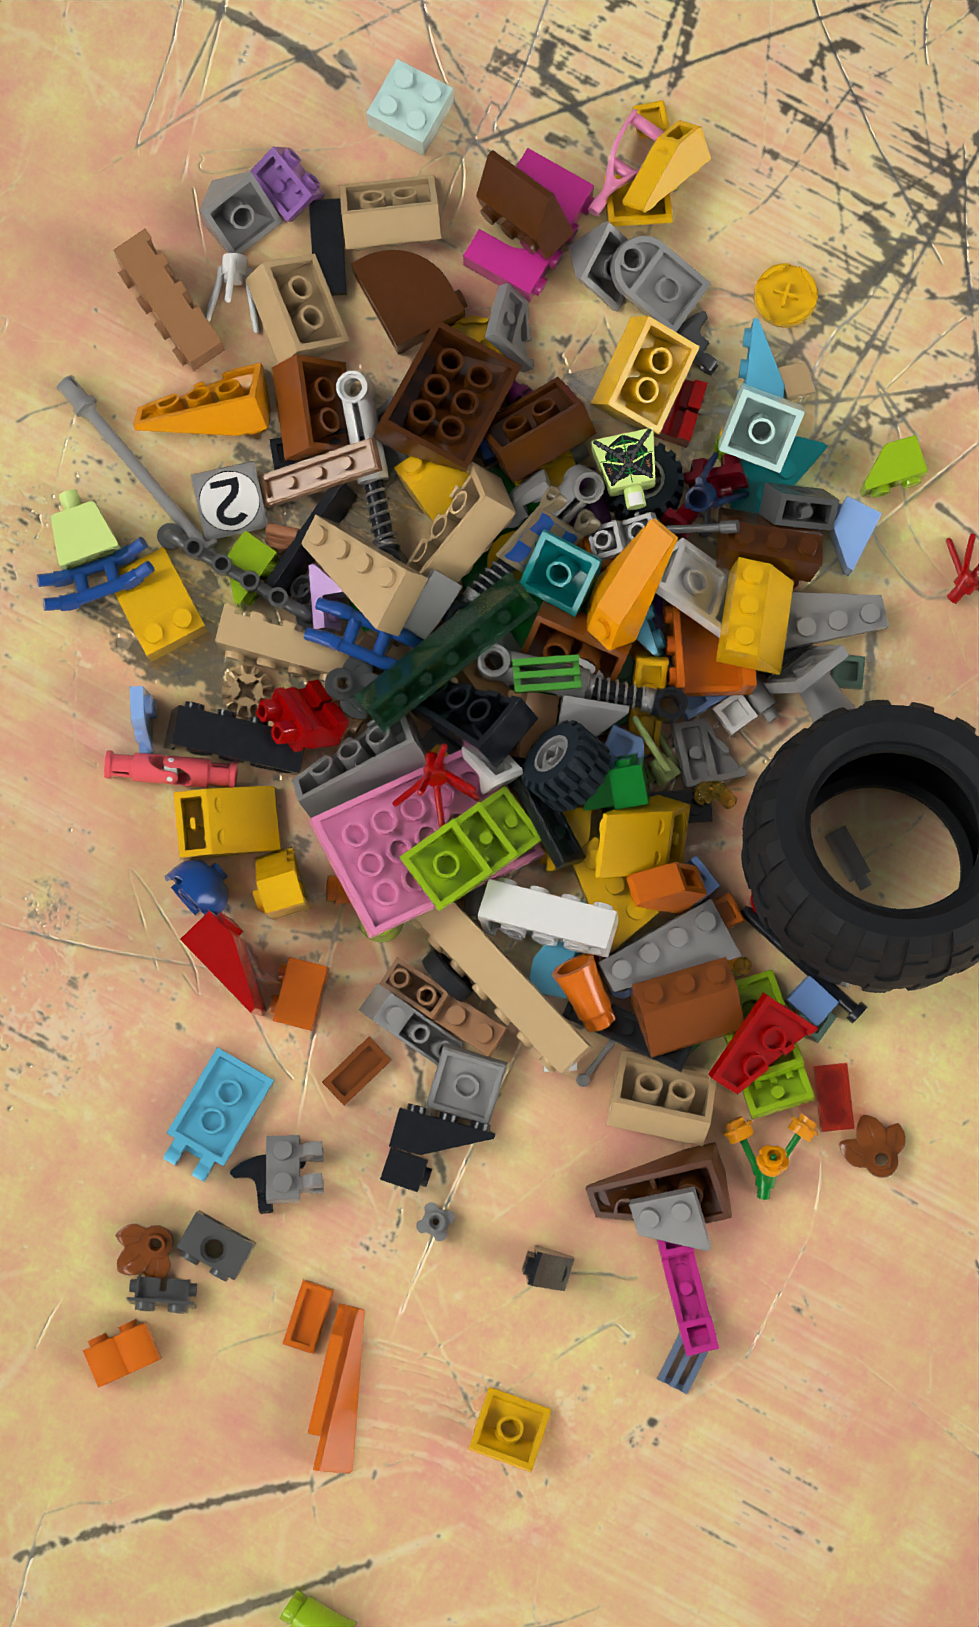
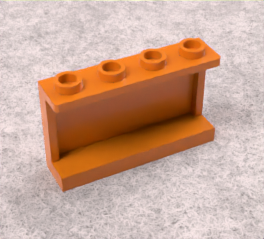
M667 601V605H663V623L669 624V636L665 637L667 645L665 653L666 655H671L672 667H668V686L681 689L686 694V697L751 695L757 686L756 670L716 662L719 637Z

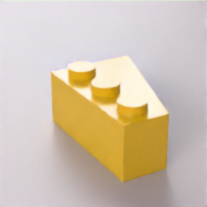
M595 836L582 847L586 858L581 863L571 866L587 904L594 905V902H602L612 906L613 910L617 911L619 922L609 953L611 954L656 916L659 911L636 907L631 898L630 888L626 880L628 876L595 877L597 867L595 858L600 843Z
M293 846L255 857L258 890L253 891V896L258 910L272 919H277L311 908Z

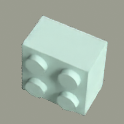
M396 59L366 113L368 127L424 156L454 102L453 88Z
M742 383L719 439V450L780 473L804 416L803 406Z

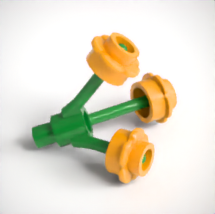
M802 1113L798 1119L794 1116L790 1117L793 1120L788 1128L795 1134L786 1148L783 1149L777 1145H765L759 1150L757 1158L747 1141V1138L754 1134L750 1125L753 1121H745L743 1116H740L725 1124L727 1129L723 1132V1136H727L730 1144L740 1142L751 1164L753 1174L756 1176L755 1185L758 1187L757 1197L759 1199L767 1200L770 1198L771 1189L775 1187L776 1177L788 1168V1157L801 1137L810 1143L814 1135H819L814 1130L818 1124Z

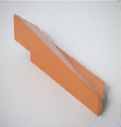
M341 1303L338 1304L334 1325L331 1330L307 1434L321 1436L313 1470L348 1474L353 1471L365 1311L362 1308Z

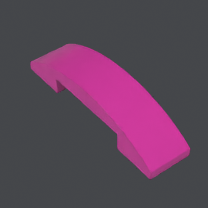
M657 1240L686 1356L719 1349L694 1255V1248Z

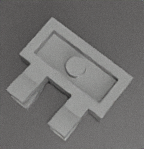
M300 1135L266 1136L267 1204L300 1203V1193L324 1194L322 1173H311L300 1177V1161L324 1162L322 1141H312L300 1145Z

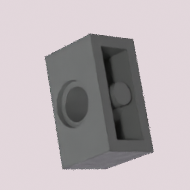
M766 482L758 514L774 525L832 531L840 500L821 488Z
M199 1210L192 1218L177 1248L183 1251L181 1257L195 1265H198L200 1261L212 1267L209 1271L212 1275L227 1282L228 1278L235 1280L238 1277L256 1242ZM210 1239H218L222 1242L224 1251L221 1256L213 1257L208 1253L207 1243Z

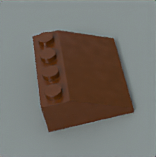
M436 319L382 416L372 438L402 454L466 472L522 366Z

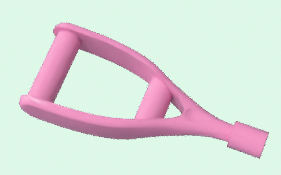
M637 109L631 112L611 148L604 187L600 195L595 197L588 208V211L595 216H599L607 204L606 200L620 187L634 180L640 168L634 170L615 157L618 144L629 123L654 141L664 133L663 130L638 114ZM613 171L623 178L616 179L614 177Z

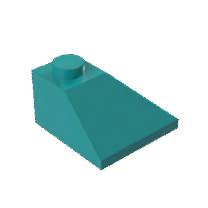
M544 529L518 587L575 617L589 600L596 579L600 575L602 559Z

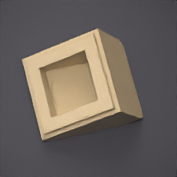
M805 362L778 367L785 385L784 399L792 401L816 392Z

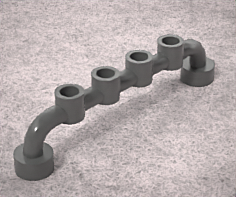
M166 523L159 528L157 539L163 548L171 551L179 548L183 549L191 559H200L212 566L218 575L229 576L239 582L247 592H256L268 599L274 608L285 609L295 615L297 624L304 627V631L308 627L313 628L312 605L303 606L290 598L283 588H273L261 581L256 572L244 571L234 565L227 555H217L205 548V545L198 538L186 537L178 525Z

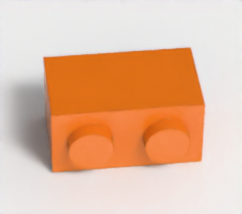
M289 957L288 963L282 962L277 979L278 982H282L280 994L273 995L269 1013L274 1014L273 1021L313 1031L329 967Z

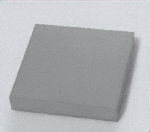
M444 1043L426 1107L489 1125L508 1062Z

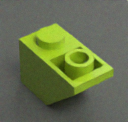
M916 435L884 445L860 489L862 497L871 494L872 498H878L890 493V488L902 485L903 489H907L921 483L920 479L926 475L928 469Z
M247 531L243 532L227 554L234 565L244 571L256 572L261 581L269 577L279 560L276 551ZM230 578L233 601L236 607L243 610L246 604L251 606L259 594L247 592L239 582Z

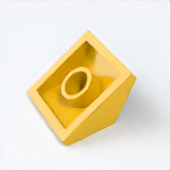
M614 175L616 179L623 178L620 175ZM634 180L614 191L606 200L607 221L613 226L673 223L670 193L646 212L623 205L622 201Z
M489 1387L468 1450L532 1472L551 1409Z

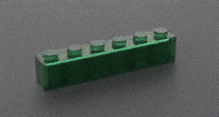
M508 572L354 695V697L378 727L385 732L538 610L539 607L524 586Z

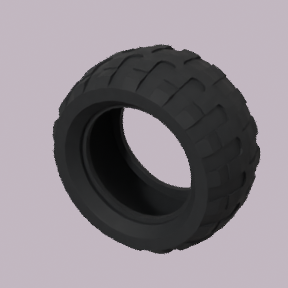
M889 700L865 701L858 708L847 710L841 707L830 711L812 723L809 728H803L778 749L771 762L756 781L747 806L742 826L743 846L741 860L748 889H751L753 895L752 900L757 915L764 927L771 929L780 940V948L797 963L801 960L812 968L818 970V976L828 982L837 985L846 982L861 986L862 991L870 993H886L893 989L906 988L908 991L922 989L943 981L947 976L963 972L979 962V736L975 734L976 728L958 717L952 720L944 715L935 713L934 707L922 703L911 702L909 706L891 705ZM854 789H888L918 800L939 817L954 840L960 861L958 889L938 902L911 909L882 907L854 896L833 879L820 861L811 835V814L827 800Z

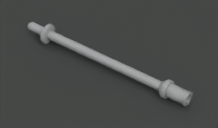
M73 375L65 377L57 385V390L74 407L73 412L77 417H85L90 421L170 518L181 528L186 537L198 538L205 545V548L219 555L214 550L218 545V541L216 539L207 541L96 410L97 400L95 397L88 395Z

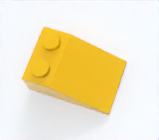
M163 547L119 569V575H123L133 568L136 569L145 561H149L154 566L155 571L144 578V581L138 586L115 593L135 635L151 662L209 632Z

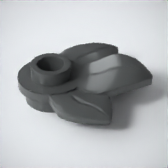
M349 657L342 668H336L327 674L324 682L325 690L331 698L339 701L346 715L356 719H366L368 715L367 703L376 702L384 698L389 693V688L382 678L372 673L374 665L354 657ZM338 678H342L346 681L345 689H340L338 687Z

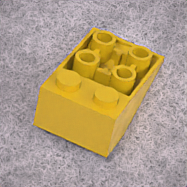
M275 786L212 788L173 792L179 858L183 861L281 850Z
M657 794L650 798L648 804L616 809L604 813L599 825L601 835L599 850L595 858L597 864L595 877H624L673 862L683 863L690 804Z

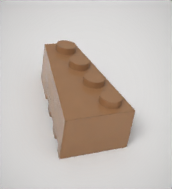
M146 228L113 250L122 268L118 272L119 276L128 289L134 286L140 294L136 298L137 302L146 315L152 312L158 322L154 324L155 328L164 340L168 338L172 340L176 346L172 349V352L182 366L188 363L194 372L225 351L222 341L200 308L192 303L193 299L181 280L175 279V274L163 253H157L152 237Z

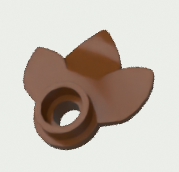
M862 1115L857 1124V1138L841 1141L839 1143L840 1151L852 1166L867 1168L870 1174L878 1178L889 1177L896 1171L898 1167L897 1155L905 1147L906 1136L904 1130L899 1123L890 1125L885 1129L876 1118ZM884 1155L887 1157L888 1163L880 1166L875 1162L876 1157Z
M129 1224L121 1228L115 1236L125 1248L117 1259V1271L129 1276L138 1275L143 1272L145 1277L161 1278L162 1281L171 1267L168 1254L174 1245L172 1233L161 1225L145 1228L139 1224ZM151 1239H159L162 1246L159 1248L154 1247Z

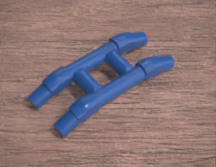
M139 537L131 544H127L122 549L114 551L113 554L72 569L68 568L62 571H53V573L37 574L38 587H63L71 585L75 581L77 593L43 598L44 611L74 610L80 608V605L124 589L129 590L138 586L144 581V578L155 571L154 566L149 561H145L136 569L133 568L123 575H119L117 566L130 563L137 558L139 553L148 548L145 539ZM105 570L108 582L89 588L87 577Z
M321 597L317 599L316 610L329 613L346 621L349 620L343 638L326 631H319L308 627L304 634L305 640L350 655L406 681L412 677L415 670L394 658L385 656L386 650L392 638V640L422 652L427 644L425 640L405 628L402 629L399 636L377 630L361 611L341 602ZM361 626L379 633L373 651L354 644Z

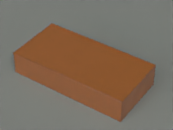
M369 1036L322 1083L345 1106L392 1059Z

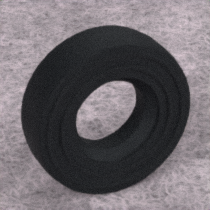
M436 949L431 950L422 960L425 969L448 994L456 1000L463 1002L474 991L471 988L473 986L466 975L461 977L449 964L451 960L442 952L439 953Z

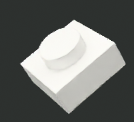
M731 695L712 709V712L730 736L758 717L743 695Z

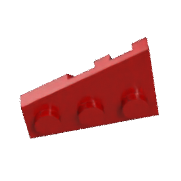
M763 992L708 1075L738 1095L769 1070L768 1066L782 1054L787 1055L795 1048L794 1045L806 1035L810 1036L818 1028Z

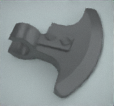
M702 311L685 320L676 333L700 347L693 360V364L711 376L719 365L716 364L718 360L710 354L704 353L709 345V341L701 335V328L708 317L706 312Z

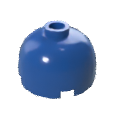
M191 859L183 861L165 875L166 881L174 880L175 884L171 889L194 915L199 911L204 915L208 911L218 915L225 909L229 899V889L224 880L228 876L218 864L213 863L210 866L202 860Z

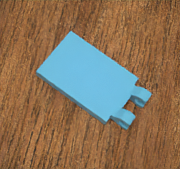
M217 1047L167 1131V1134L175 1139L163 1159L176 1166L184 1150L201 1159L194 1169L192 1176L205 1182L215 1162L225 1166L274 1080Z

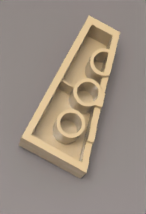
M472 461L466 470L470 475L463 486L459 487L456 485L449 495L453 499L451 505L444 515L438 513L432 522L430 538L420 541L406 565L426 577L433 568L458 583L463 576H466L471 571L473 564L482 553L491 547L493 540L502 529L509 526L513 516L516 514L502 479Z
M315 515L301 542L303 547L377 630L399 636L429 578L339 523Z
M224 603L215 643L220 651L225 653L224 657L227 659L243 662L245 657L257 660L256 665L259 667L275 670V666L278 665L288 668L287 673L299 677H306L307 673L320 676L319 681L325 682V678L330 671L342 668L346 660L352 657L340 651L305 640L304 627L296 623L283 620L278 621V624L275 625L271 623L272 619L265 617L264 614L251 611V613L243 616L235 613V606ZM338 678L337 685L338 681H344V679Z

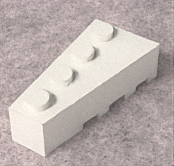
M499 878L498 881L488 879L478 912V919L486 934L495 936L497 930H500L507 934L510 939L522 941L527 935L532 936V939L540 945L552 947L557 946L558 942H563L564 948L571 951L609 957L619 922L617 911H614L612 906L602 902H594V905L582 903L580 898L570 894H562V897L551 895L547 889L539 886H530V889L519 887L517 882L507 878Z

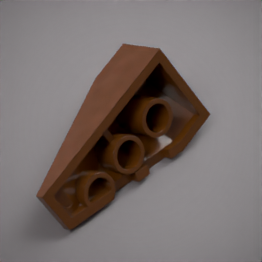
M716 1142L683 1149L589 1184L585 1188L596 1218L634 1220L629 1206L631 1199L694 1186L706 1224L732 1217L726 1172Z

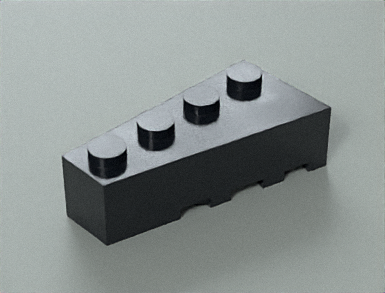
M418 670L396 695L416 717L495 769L499 767L538 720L535 713L520 697L512 695L510 698L501 695L498 691L476 689L473 685L464 682L462 685L453 683L448 678Z
M189 701L185 702V706L179 705L171 711L163 747L165 749L175 750L176 746L186 747V751L194 755L212 756V754H216L223 761H233L244 764V761L250 762L252 767L296 775L300 772L305 747H303L302 751L293 752L288 743L276 744L272 738V727L267 726L268 721L261 722L258 717L249 716L248 721L236 718V712L224 709H217V714L204 711L205 705Z

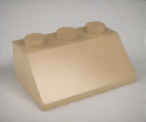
M434 175L339 185L346 249L366 250L372 246L381 245L396 247L402 243H430L435 239H441Z
M315 254L262 262L245 279L278 364L296 354L318 357L350 341Z
M621 1050L606 1125L703 1146L711 1124L716 1081L708 1075L710 1069L685 1064L682 1072H678L642 1054Z

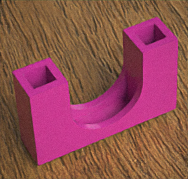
M527 148L516 167L555 195L574 232L567 240L571 243L580 228V225L576 223L582 213L586 216L589 214L588 208L595 199L593 197L594 185ZM479 229L463 255V265L499 286L509 283L530 302L534 294L539 297L548 281L544 277L550 267L555 270L564 254V252L560 251L563 245L548 260H545L537 253L532 255L526 249L509 246Z

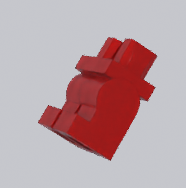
M696 379L695 381L684 380L660 434H654V437L687 448L693 434L707 382Z
M319 679L308 681L306 687L301 689L296 687L286 689L284 687L275 688L272 698L261 700L256 710V715L261 722L272 721L274 723L271 733L276 744L288 743L293 752L302 751L303 747L312 749L338 746L349 723L337 704L331 702L332 698L327 694Z

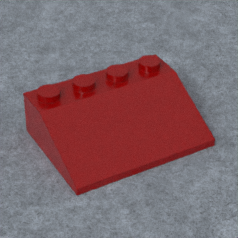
M208 911L180 940L250 1013L260 1016L264 1015L267 1012L246 942L240 937L244 931L232 918H229L222 912L216 915Z

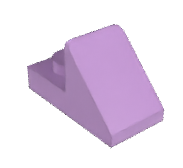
M308 565L313 628L326 632L342 631L341 618L316 610L315 606L319 597L340 602V598H345L347 595L320 565Z

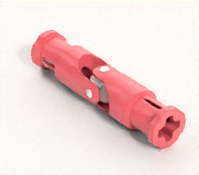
M107 750L104 777L107 779H111L112 776L132 778L134 782L164 783L208 788L209 785L233 788L237 785L238 762L232 761L231 764L213 763L210 759L164 756L135 752L134 755L114 754L113 751ZM179 769L185 771V773H179Z

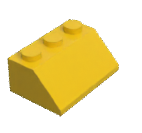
M650 316L631 317L591 401V405L617 420L641 429L653 428L654 434H660L700 347Z
M739 557L730 569L716 662L777 675L781 674L794 582L772 564Z

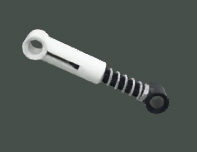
M347 371L338 378L336 391L342 399L350 444L372 438L379 422L374 401L375 385L373 381L357 371ZM360 381L362 390L357 396L352 397L350 388L353 383ZM376 440L382 471L359 478L357 483L366 490L364 499L368 501L366 510L370 512L368 521L372 523L370 532L375 537L372 541L373 545L406 564L408 558L401 551V546L393 535L396 533V531L392 530L391 524L394 520L390 519L389 514L392 509H388L387 501L390 498H386L385 490L388 487L384 486L383 481L389 479L383 443Z

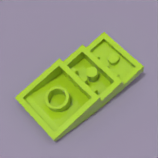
M503 786L481 803L478 802L456 819L450 820L399 858L437 910L441 911L542 841L531 819L508 788Z
M773 969L735 981L744 1020L763 992L785 1006ZM735 1033L724 1036L727 1045ZM797 1043L791 1052L787 1055L782 1054L768 1066L769 1070L742 1091L752 1120L815 1101Z

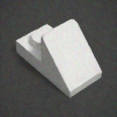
M462 747L463 759L479 775L481 793L483 795L512 783L523 774L522 768L509 755L495 769Z

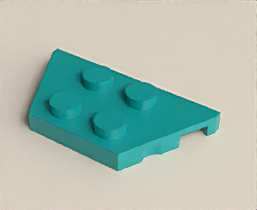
M795 436L780 473L740 458L742 467L749 478V488L733 490V494L748 491L750 495L742 500L728 503L730 509L759 513L766 482L795 486L828 446L823 442Z

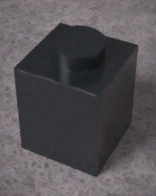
M391 1147L380 1180L418 1193L420 1186L427 1187L432 1168L427 1167L428 1159Z

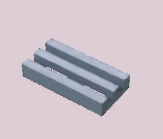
M679 1331L657 1379L688 1394L708 1352L697 1355L683 1384L679 1380L691 1357H687L686 1353H684L673 1377H668L667 1374L683 1343Z

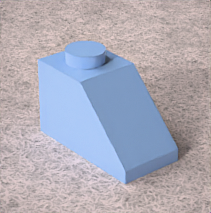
M848 496L842 504L839 503L833 530L829 531L842 572L847 576L854 570L882 514Z

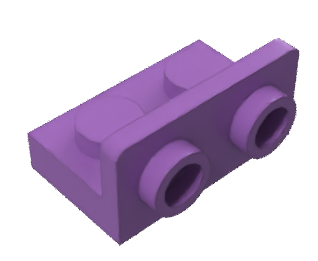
M272 147L250 172L287 222H293L313 200H321L325 194L319 188L321 186L319 180L312 173L306 172L301 166V159L294 150L286 147Z

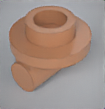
M268 523L265 530L267 535L266 544L277 553H285L300 529Z

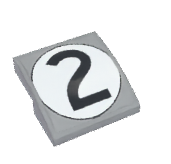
M254 461L191 474L201 524L207 541L240 534L244 531L249 532L266 528L268 520Z

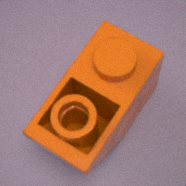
M673 862L626 877L630 888V895L636 907L681 914L708 895L699 869L694 865Z

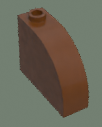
M384 250L371 253L351 263L353 275L398 355L423 342L436 319L451 327L461 318H465L464 308L468 307L462 292L459 289L454 291L443 272L435 264L418 254L403 250Z

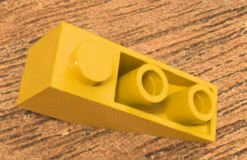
M679 120L657 137L622 201L624 206L642 212L652 209L657 202L668 193L676 190L678 185L692 174L698 172L711 159L702 126Z

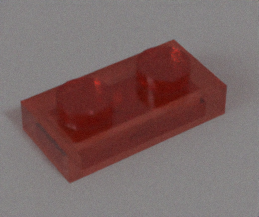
M847 1063L813 1066L820 1132L855 1129Z

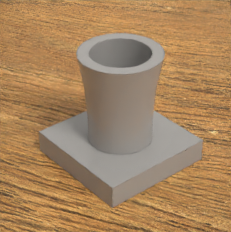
M843 645L810 646L784 666L780 675L774 674L764 682L770 694L799 693L810 713L813 723L832 710L841 707L847 710L855 708V705L842 692L829 673L831 669L849 656Z

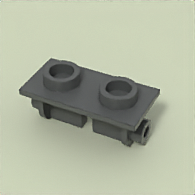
M137 1276V1279L130 1280L129 1292H134L135 1297H127V1301L130 1304H135V1310L154 1311L155 1306L168 1307V1312L187 1314L188 1308L196 1309L197 1305L190 1301V1297H196L197 1283H191L189 1279H167L166 1291H160L161 1278Z

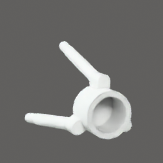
M226 253L222 256V266H218L217 278L205 315L208 322L211 320L223 281L226 283L225 301L229 303L232 297L233 285H241L243 280L253 272L252 268L247 267L248 258L245 255ZM245 280L253 332L259 333L257 308Z

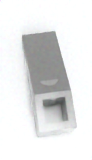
M378 983L359 1009L371 1020L437 1066L444 1043L459 1048L464 1045Z

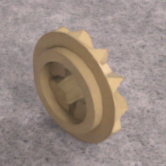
M243 665L232 670L222 684L221 696L226 707L230 711L236 712L240 717L257 716L256 710L260 701L271 699L273 695V685L269 676L258 667ZM239 681L247 686L257 683L252 690L257 700L256 702L247 696L236 701L242 692Z

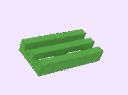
M579 654L512 659L515 694L581 689L582 687ZM572 663V668L520 672V667ZM573 676V681L521 685L520 680Z

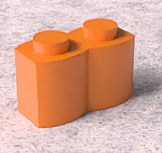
M137 1319L119 1326L120 1334L108 1338L107 1334L104 1333L88 1341L90 1347L83 1350V1353L98 1388L162 1359L147 1321L139 1325Z

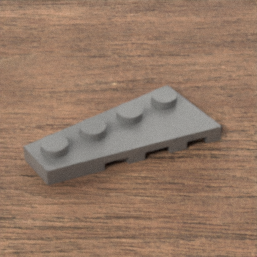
M792 592L784 650L887 629L889 624L882 595Z
M706 899L611 953L608 958L604 957L597 961L596 964L611 992L630 988L635 983L726 957L727 960L742 957L712 899Z

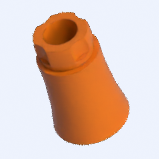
M582 954L575 956L554 969L552 977L565 993L578 1019L583 1022L588 1032L603 1030L615 1021L616 1017L611 1008V1001L599 976L594 955Z

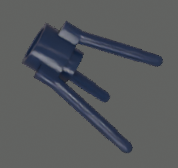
M714 452L700 476L696 478V484L686 493L684 507L696 512H703L709 507L717 509L720 505L749 497L750 494L748 491L721 498L716 497L715 488L706 481L719 456L718 452Z

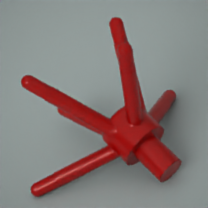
M973 533L969 536L963 566L952 539H946L949 553L958 574L953 581L956 586L947 595V598L954 604H957L965 594L970 596L975 590L979 591V577L977 576L979 574V564L973 571L969 570L976 535Z
M445 743L441 745L438 755L435 752H429L425 755L424 776L392 803L394 807H397L417 790L418 795L422 796L428 785L432 786L440 828L445 825L440 786L448 783L473 800H480V796L475 793V786L447 770L443 762L448 748Z

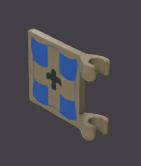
M550 486L543 494L540 505L496 555L521 573H524L544 529L577 545L585 536L595 532L600 527V521L588 509L580 512L574 527L559 519L552 513L562 509L567 503V499L557 487Z

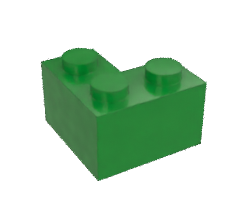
M636 753L617 756L615 762L609 763L610 769L608 774L605 775V781L602 786H599L596 790L597 792L583 804L584 810L615 806L616 810L648 804L651 798L645 758H637Z

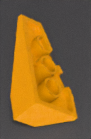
M262 363L228 370L221 373L222 380L207 386L202 381L194 384V389L183 396L172 393L138 407L133 423L135 431L239 436L243 434L253 435L268 429L271 409Z
M656 518L651 519L599 575L587 602V631L608 651L636 641L678 540V537Z

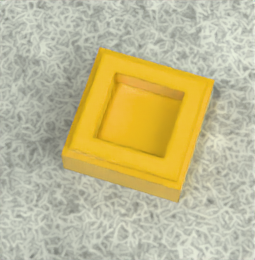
M664 100L632 107V111L637 109L638 114L664 132L670 128ZM636 128L639 140L650 138Z

